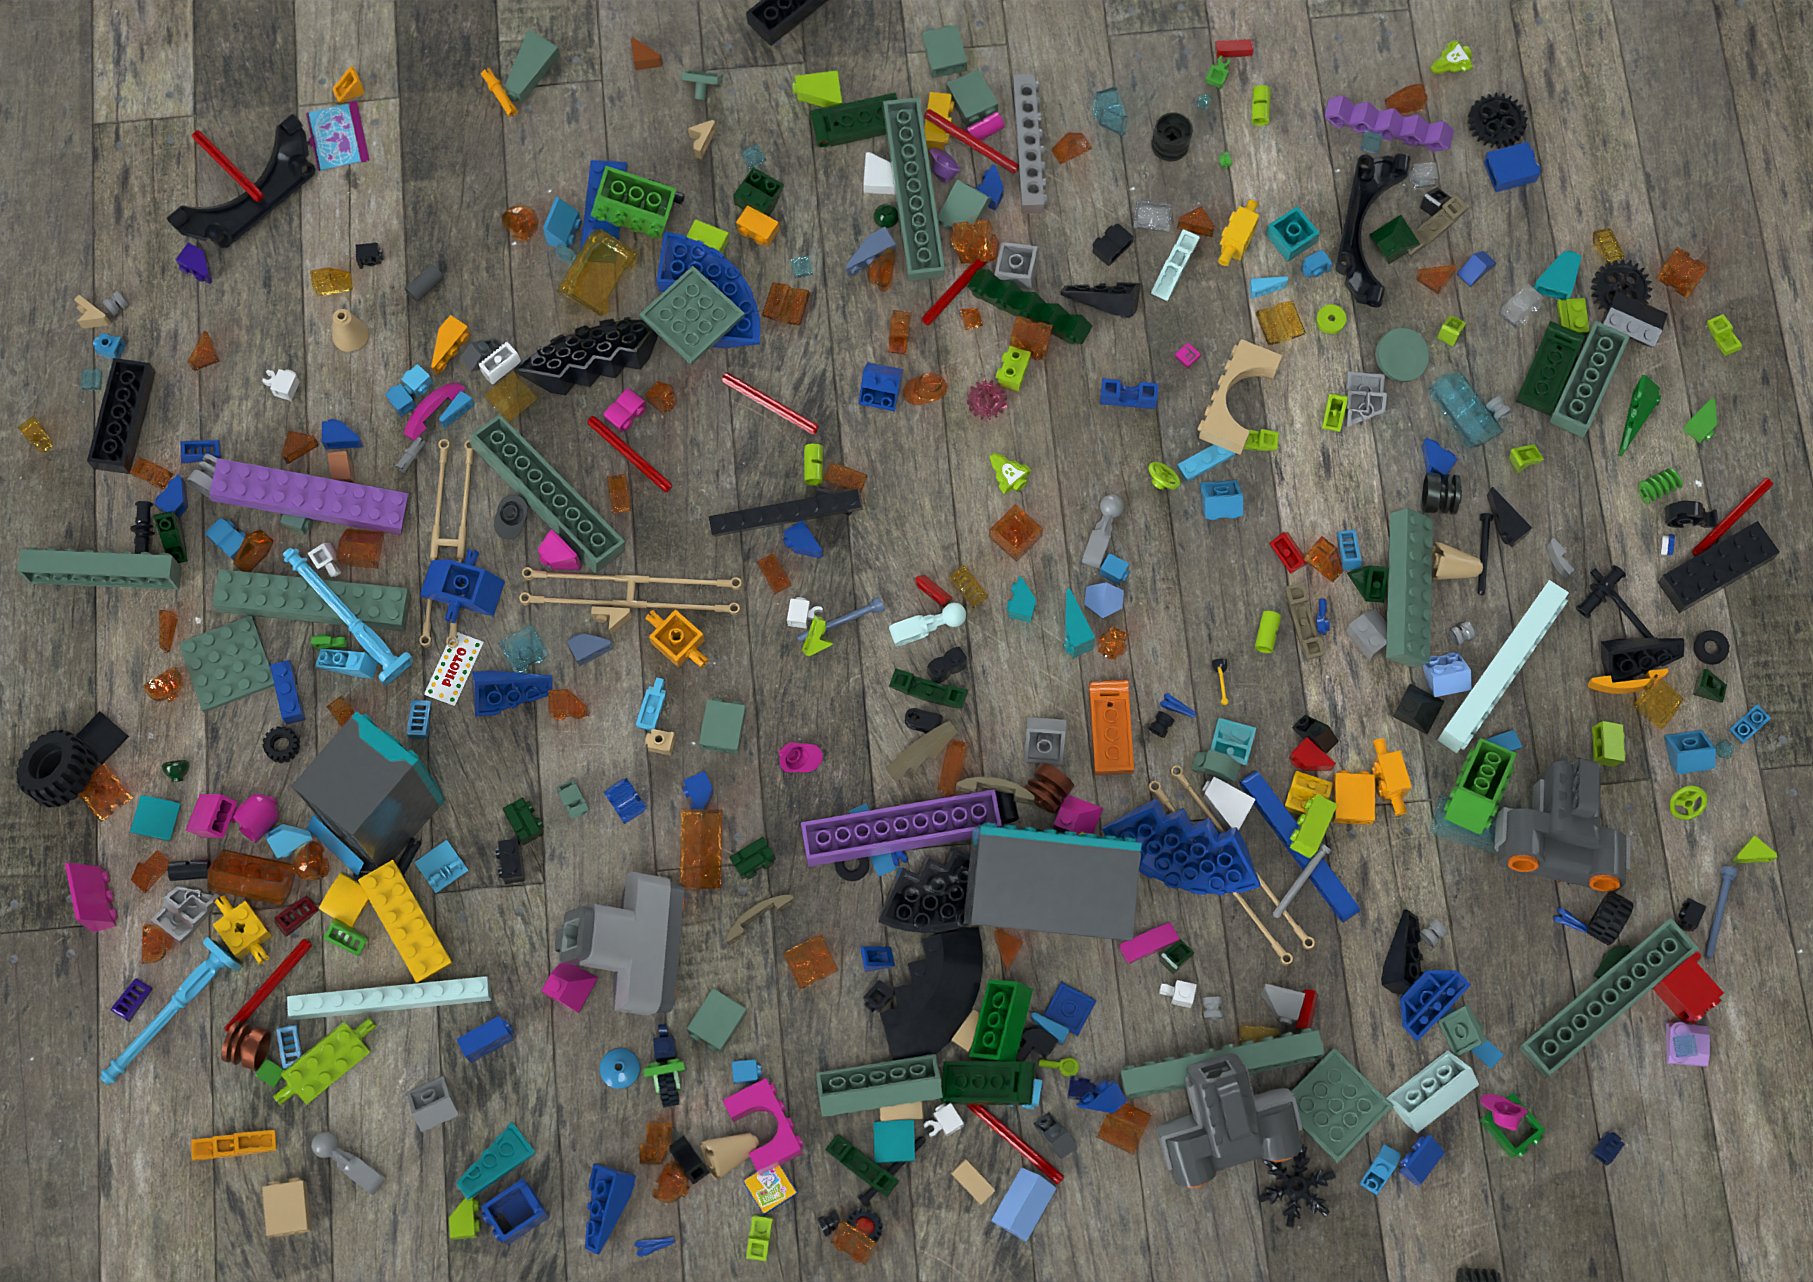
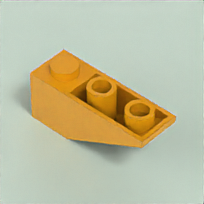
M452 315L445 320L438 330L431 365L436 376L446 368L450 358L455 357L460 346L465 344L470 338L468 326Z

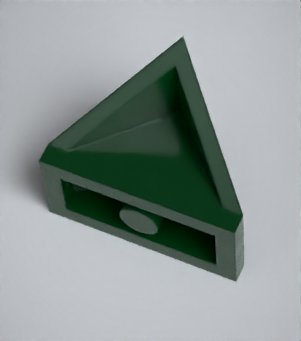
M1369 565L1347 572L1366 602L1384 603L1389 567Z

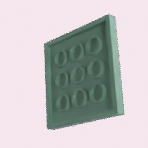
M692 266L643 310L639 316L692 365L743 319L745 313Z
M252 615L179 642L203 713L275 686L271 667Z
M1335 1048L1291 1091L1296 1099L1303 1131L1336 1163L1393 1107Z

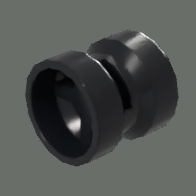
M1158 711L1155 716L1156 720L1151 722L1148 728L1155 735L1165 738L1168 733V727H1172L1175 720L1167 713Z
M836 1210L831 1211L829 1216L817 1218L825 1237L831 1235L834 1230L844 1229Z

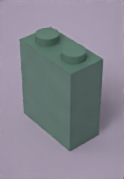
M947 25L940 29H929L926 32H922V42L932 78L967 71V59L957 25Z
M979 69L947 83L946 92L951 94V101H954V106L965 126L973 125L994 112H998V102Z
M956 180L937 219L941 221V226L950 229V227L955 229L957 235L963 238L966 236L972 237L992 198L967 183Z
M717 698L707 700L699 741L700 749L739 755L746 716L745 705L738 701L726 703Z
M713 988L687 1027V1031L690 1033L689 1037L697 1042L702 1040L707 1044L705 1047L714 1053L717 1050L722 1053L748 1013L747 1009Z

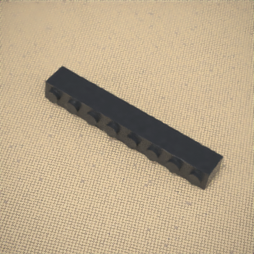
M854 489L709 516L712 535L717 537L863 510L860 491Z

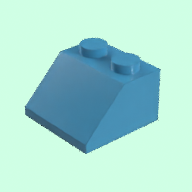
M558 197L553 202L543 226L547 245L568 251L570 245H573L575 242L576 230L580 229L582 219L580 218L579 211Z
M1238 480L1200 483L1205 519L1217 520L1224 517L1234 519L1238 516H1243V494Z
M1703 730L1664 735L1670 765L1676 774H1687L1695 771L1704 772L1709 769H1715L1716 748Z

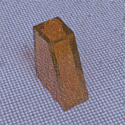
M951 739L947 744L937 790H941L942 794L952 796L953 793L956 794L958 792L955 791L957 782L961 781L970 743Z

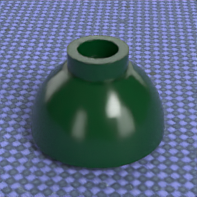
M881 204L874 212V221L882 228H891L899 220L898 211L891 204Z
M187 760L165 762L162 764V770L166 776L171 778V782L183 781V777L189 770V762Z

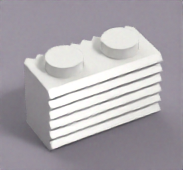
M505 342V345L502 344V347L493 351V354L485 358V361L479 363V367L483 376L493 385L517 366L521 360L513 347L508 342Z

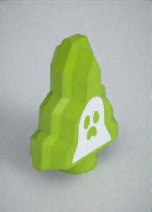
M1451 41L1446 45V49L1441 52V57L1436 59L1430 67L1433 74H1443L1448 71L1456 73L1458 71L1467 72L1472 70L1473 66L1470 60L1472 53L1467 45L1461 46L1458 41Z
M995 452L989 456L992 468L997 472L998 488L1003 494L1013 489L1019 492L1028 483L1026 477L1032 472L1027 465H1020L1017 461H1009L1005 456Z

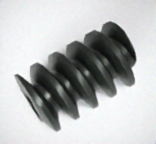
M1458 1268L1456 1282H1501V1277L1496 1269H1491L1489 1273L1488 1269H1483L1481 1272L1479 1268H1475L1472 1272L1471 1268H1467L1464 1272L1463 1268Z

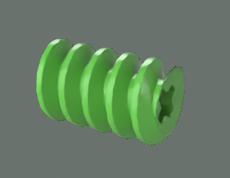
M1667 468L1665 471L1653 475L1652 478L1649 477L1645 481H1640L1638 488L1644 503L1650 504V499L1656 501L1657 496L1663 498V492L1669 495L1670 490L1672 492L1677 490L1676 486L1681 489L1683 482L1674 469Z

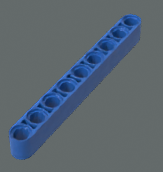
M1254 771L1239 781L1240 786L1247 795L1255 799V807L1301 869L1304 870L1314 855L1309 859L1289 848L1292 842L1290 836L1295 829H1298L1299 825L1260 773ZM1322 858L1308 878L1336 916L1342 922H1345L1360 912V908Z

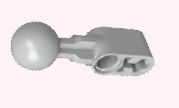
M1110 494L1101 500L1100 511L1103 516L1091 533L1081 563L1100 569L1111 539L1112 521L1114 518L1119 517L1124 510L1123 500L1119 496Z
M321 1132L313 1138L311 1147L316 1156L320 1158L331 1157L337 1162V1167L345 1175L370 1194L374 1195L386 1178L360 1158L338 1148V1141L332 1133Z

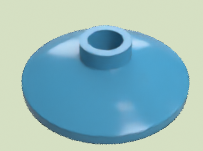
M627 1049L611 1050L603 1057L600 1063V1075L603 1081L612 1088L623 1089L629 1087L639 1076V1061L634 1053ZM622 1064V1070L617 1071L615 1069L616 1065Z

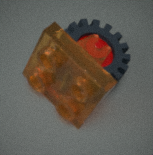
M861 1208L860 1212L857 1209L854 1213H851L846 1222L843 1220L840 1222L831 1243L839 1251L849 1254L855 1262L865 1265L882 1234L883 1223H880V1217L876 1218V1212L872 1215L870 1209L864 1212V1208Z

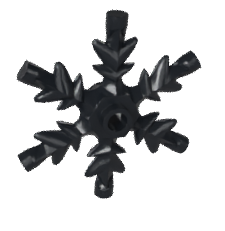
M1302 1146L1298 1157L1296 1155L1293 1157L1296 1164L1292 1165L1295 1170L1293 1175L1287 1174V1167L1283 1169L1281 1161L1277 1163L1268 1160L1263 1161L1271 1169L1267 1173L1277 1175L1276 1180L1283 1179L1284 1186L1280 1188L1275 1185L1276 1189L1265 1187L1264 1189L1267 1193L1257 1195L1259 1203L1270 1200L1272 1205L1278 1197L1281 1201L1283 1195H1288L1290 1201L1285 1205L1289 1207L1282 1215H1288L1286 1227L1294 1228L1295 1217L1301 1218L1297 1209H1301V1206L1297 1203L1301 1198L1306 1199V1207L1310 1204L1313 1214L1318 1210L1326 1217L1330 1212L1329 1209L1322 1205L1326 1200L1315 1198L1317 1194H1310L1309 1187L1314 1186L1318 1188L1317 1184L1328 1186L1326 1181L1336 1178L1334 1170L1323 1174V1169H1320L1315 1176L1312 1172L1310 1178H1305L1303 1172L1308 1170V1168L1304 1166L1310 1161V1158H1305L1307 1147ZM1293 1184L1299 1185L1298 1191L1293 1190Z

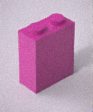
M199 794L185 831L201 838H224L237 801L222 794Z

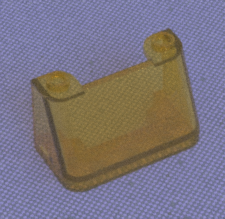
M602 229L593 230L560 283L557 293L597 316L605 315L610 307L608 305V297L624 270L629 267L632 268L636 264L638 253Z

